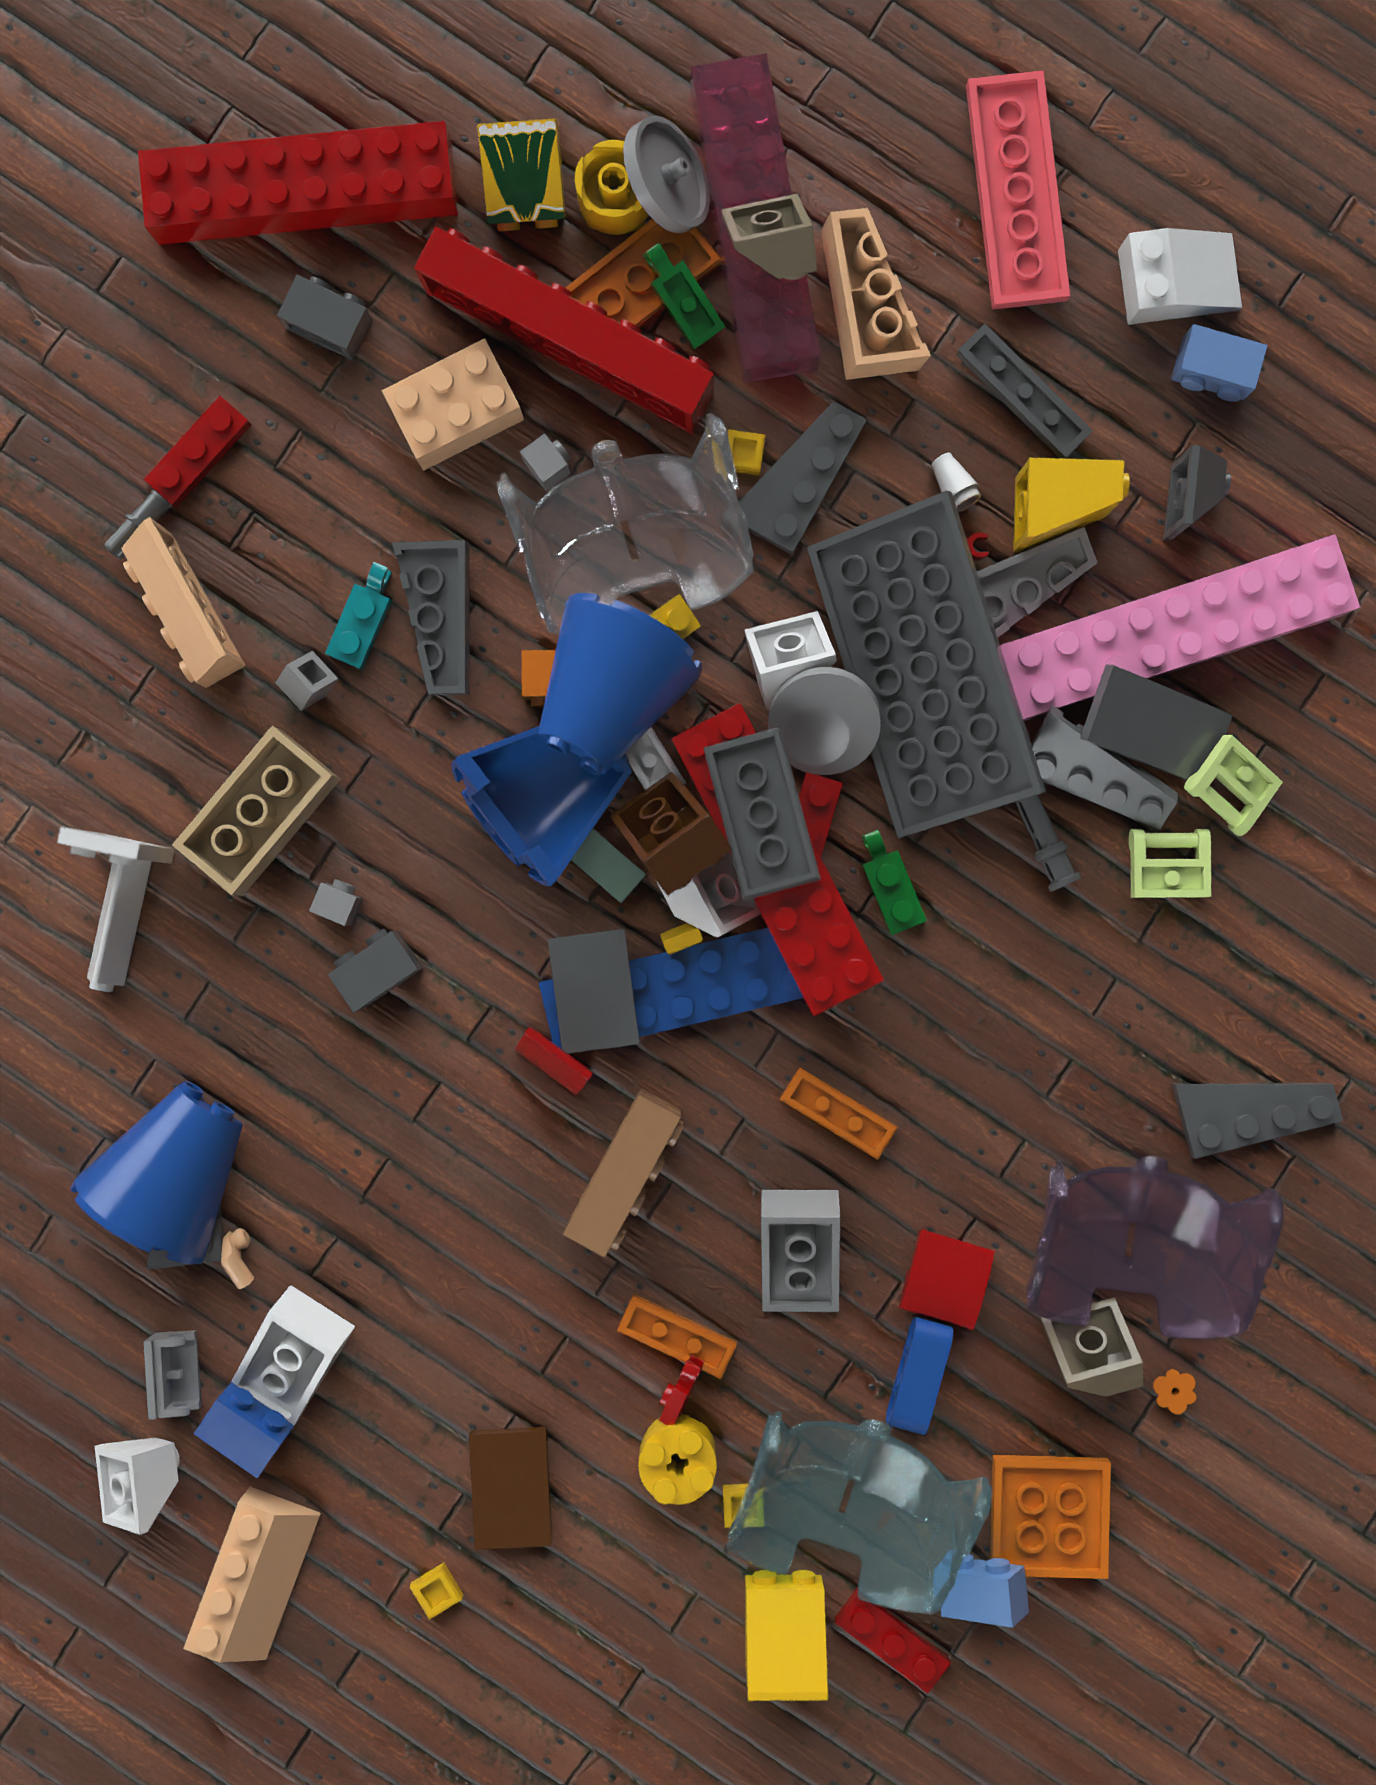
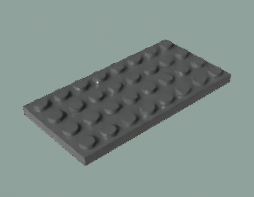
M944 491L807 547L845 671L863 680L870 687L879 704L880 734L871 754L897 837L908 836L1046 792L952 492Z

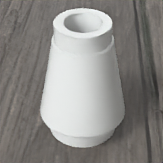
M945 453L932 462L931 466L941 493L944 491L952 492L958 512L968 509L980 499L979 484L951 453Z

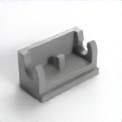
M197 1330L154 1333L144 1341L148 1420L189 1415L190 1410L199 1409L202 1406Z

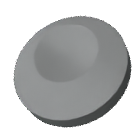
M660 116L647 117L632 126L624 142V162L631 187L642 207L657 224L670 232L685 233L700 225L705 220L709 211L710 191L705 169L690 140L675 124Z
M833 667L811 668L790 677L775 693L768 716V730L780 727L790 765L801 771L816 775L838 774L859 765L874 749L879 738L881 726L879 704L870 687L856 675Z

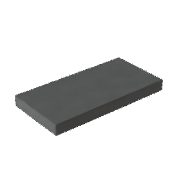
M1106 664L1080 739L1187 781L1190 776L1198 772L1221 737L1226 735L1233 715L1120 667Z
M780 727L705 747L704 752L727 839L732 848L731 854L743 899L749 900L821 880Z

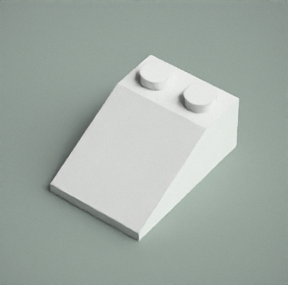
M1173 228L1133 232L1127 235L1118 250L1128 325L1232 312L1242 309L1232 233Z
M290 1285L268 1312L231 1382L240 1388L248 1390L255 1399L271 1410L281 1413L288 1422L295 1426L337 1359L355 1326Z

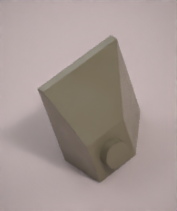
M798 194L721 209L722 218L735 250L776 278L796 280L804 277L807 273L817 271L813 225Z
M1115 1297L1041 1317V1322L1067 1388L1107 1397L1143 1387V1362Z

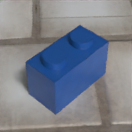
M231 1382L216 1399L194 1432V1435L258 1478L294 1425L288 1422L281 1413L271 1410L255 1399L248 1390L240 1388Z

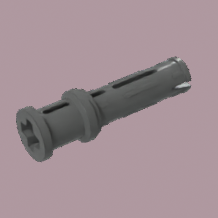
M1038 795L1015 801L1037 849L1034 858L1036 862H1041L1050 881L1049 891H1054L1081 879V874L1074 871L1066 853L1068 849L1067 844H1064L1063 840L1059 841Z

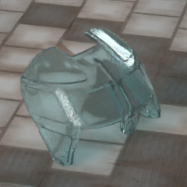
M776 1411L775 1415H769L748 1486L728 1531L727 1538L729 1539L726 1549L755 1566L785 1575L789 1571L799 1541L806 1538L856 1554L860 1557L862 1564L857 1593L860 1600L907 1612L930 1615L938 1612L955 1584L964 1556L967 1557L970 1554L989 1513L992 1486L988 1484V1478L980 1477L974 1480L947 1482L930 1459L911 1445L891 1437L892 1427L881 1421L865 1420L859 1426L837 1421H807L797 1424L789 1430L781 1419L782 1412ZM853 1480L855 1482L845 1513L838 1512L847 1482Z

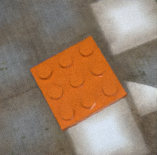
M993 1455L990 1559L1003 1558L1007 1559L1009 1564L1024 1566L1025 1577L1108 1579L1111 1462L1109 1459Z

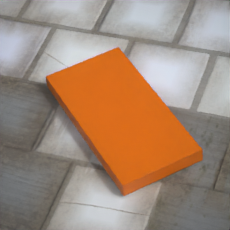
M651 219L565 288L573 294V299L584 305L587 301L599 305L607 312L606 316L620 323L623 319L641 328L665 309L650 286V283L657 279L658 275L650 268L643 257L647 250L659 243L673 266L682 260L685 262L697 283L722 264V259L696 227L685 233H674L664 229Z

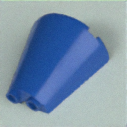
M576 593L570 595L565 604L538 735L546 739V745L555 752L567 755L569 751L575 753L580 757L579 765L584 770L600 775V773L605 774L697 682L702 673V664L698 660L693 662L691 657L694 650L679 635L650 615L618 600H614L613 604L610 603L608 605L600 603V596L598 594Z
M538 726L459 755L452 761V773L457 782L463 780L466 789L460 793L478 822L496 845L517 867L524 863L531 868L528 872L529 877L543 885L551 886L562 874L632 770L627 764L629 762L628 757L624 754L605 774H592L579 765L581 759L575 753L569 751L567 755H563L549 748L546 745L547 740L538 735Z
M183 1081V1083L173 1089L83 1170L73 1181L71 1191L74 1193L78 1191L79 1194L75 1201L86 1214L122 1240L149 1253L152 1249L155 1251H168L166 1258L171 1261L185 1264H201L206 1256L243 1123L233 1117L234 1111L228 1106L216 1101L211 1106L205 1102L202 1096L204 1091L188 1081Z

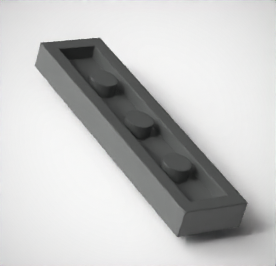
M986 324L958 349L956 356L1060 459H1066L1093 432Z

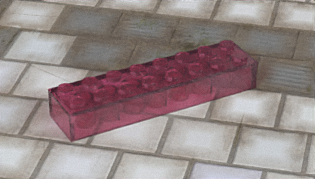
M767 53L691 66V93L705 172L709 184L711 206L743 383L815 371L818 369L821 354L807 276L805 275L796 280L778 279L736 251L721 209L792 195Z

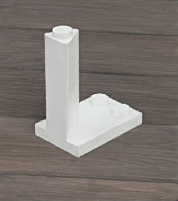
M61 827L57 843L71 845V854L95 858L96 851L110 854L109 862H112L87 979L90 980L89 988L113 992L114 985H125L151 863L172 864L175 849L98 832Z

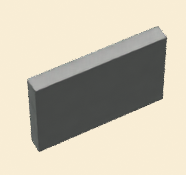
M625 929L548 939L562 1050L567 1053L640 1044Z

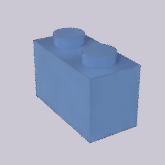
M1193 324L1182 338L1171 380L1180 382L1181 386L1187 390L1202 391L1204 389L1218 393L1217 396L1226 401L1236 402L1244 400L1256 388L1268 345Z
M960 1553L951 1556L950 1560L937 1569L941 1617L1013 1628L1029 1613L1025 1567L1022 1565L1009 1564V1561L1003 1558H994L987 1561L974 1559L971 1554Z

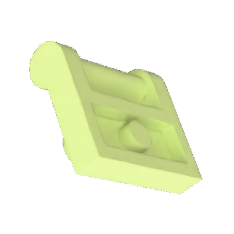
M1223 735L1198 772L1188 778L1184 789L1193 797L1199 796L1228 822L1229 830L1236 836H1242L1252 828L1283 781L1233 735ZM1214 778L1245 804L1241 812L1235 809L1210 786Z
M1143 829L1130 830L1128 842L1131 865V898L1211 897V835L1209 829H1195L1194 833H1145ZM1146 848H1194L1195 859H1146Z

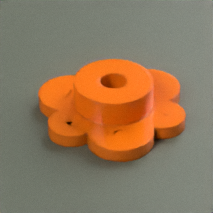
M1175 1369L1168 1370L1166 1376L1157 1377L1153 1382V1389L1158 1394L1156 1397L1157 1404L1162 1408L1168 1407L1173 1414H1182L1186 1410L1187 1404H1193L1196 1401V1394L1192 1391L1196 1385L1194 1377L1189 1373L1180 1374Z

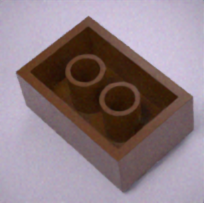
M672 771L610 815L667 896L675 890H680L687 886L693 877L707 867L719 863L723 856L732 850L710 815Z

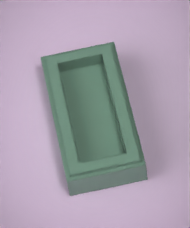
M594 829L591 830L571 859L620 903L627 898L646 876L642 870Z

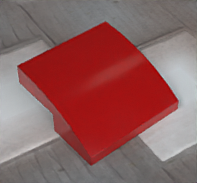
M529 1027L515 1048L517 1053L575 1095L580 1092L594 1073L533 1027Z
M921 1229L917 1235L910 1269L906 1272L899 1309L973 1330L986 1292L995 1251Z

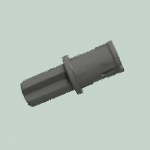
M152 490L131 515L129 513L125 515L128 519L105 543L106 549L116 558L123 559L125 555L121 548L139 525L149 517L157 522L172 506L160 494Z

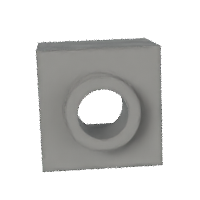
M545 433L520 451L523 462L545 491H548L570 474L567 461L571 459L569 454L558 440L552 443Z
M311 651L287 664L275 683L302 711L326 697L338 678Z
M334 879L333 884L321 882L309 911L343 926H352L363 897L354 894L355 886L338 879Z

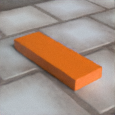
M800 1066L779 1098L787 1105L877 1160L898 1128Z
M634 1293L617 1327L618 1332L684 1363L689 1360L691 1354L705 1361L701 1371L719 1379L722 1378L737 1346V1341Z

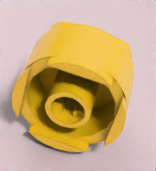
M606 140L594 145L593 150L587 153L584 158L582 156L575 171L578 206L585 222L590 228L611 235L636 231L644 225L648 217V213L637 199L628 179L624 162L625 141ZM618 186V189L612 190V187Z
M682 1414L674 1425H665L658 1418L648 1428L640 1445L638 1467L641 1481L647 1491L659 1503L681 1505L693 1502L709 1491L714 1482L717 1468L714 1438L710 1430L702 1422L700 1423L689 1415ZM678 1454L680 1459H684V1461L676 1463L675 1460H672V1455Z

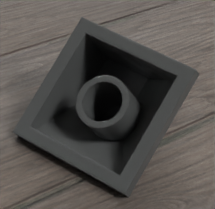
M1192 445L1171 465L1163 540L1171 541L1220 502L1224 496H1227L1231 485V474L1226 473L1228 460L1202 446Z

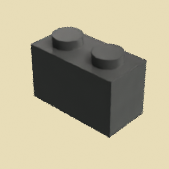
M296 275L277 314L285 329L354 361L373 321L365 307L366 303L350 293H345L343 297L331 291L332 287L317 277L311 276L310 280Z
M382 929L365 941L368 947L356 955L351 950L333 962L336 969L331 971L328 976L353 1013L363 1010L423 969L399 931L387 933L385 929Z

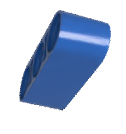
M914 1316L909 1327L888 1403L886 1425L921 1435L926 1434L950 1352L953 1327Z

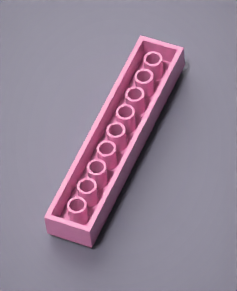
M1336 534L1002 644L1000 647L1023 720L1027 721L1048 714L1052 705L1060 710L1093 699L1106 664L1115 665L1150 680L1343 616L1360 608Z

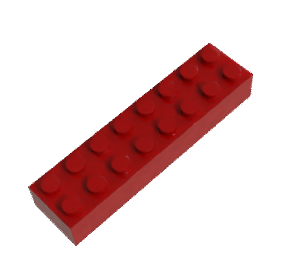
M445 121L138 151L144 224L158 245L458 215L452 143Z
M435 226L414 266V270L426 294L691 434L694 433L714 395V373L709 371L711 367L706 362L694 356L686 359L675 353L676 348L661 338H655L652 341L641 335V329L627 320L622 319L620 323L607 317V312L593 302L587 301L585 305L573 299V294L559 284L552 283L551 287L538 280L539 277L535 272L523 265H518L517 268H514L503 262L504 257L489 247L484 246L480 250L469 244L470 240L461 232L449 228L448 232Z
M741 703L671 738L714 823L727 842L728 839L704 748L756 733ZM810 838L821 880L753 899L810 1011L815 1017L884 982V978Z

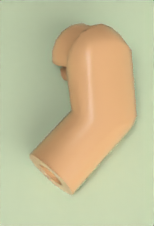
M242 1228L236 1229L233 1233L229 1231L222 1239L221 1265L238 1289L248 1286L254 1279V1276L241 1259V1249L247 1248L250 1244V1237L246 1230Z

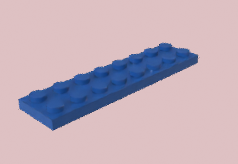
M768 927L696 944L671 955L663 952L629 961L639 1037L804 998ZM553 979L539 982V987L552 1041L562 1049Z

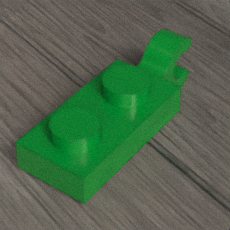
M659 243L643 254L647 264L658 275V278L651 282L650 286L692 350L725 328L724 323L683 260L673 266Z
M879 830L862 835V840L871 861L861 866L889 934L894 935L926 922L927 919L898 850L887 854Z

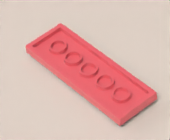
M1044 70L968 79L966 93L992 310L1066 302L1070 298V288Z

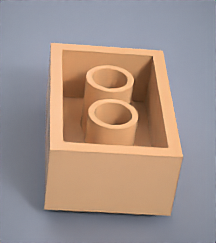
M485 338L381 390L423 471L524 420L521 408Z

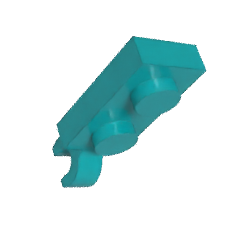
M374 562L367 577L366 587L354 584L326 649V655L363 670L392 603L390 598L383 596L392 575V571L389 568Z

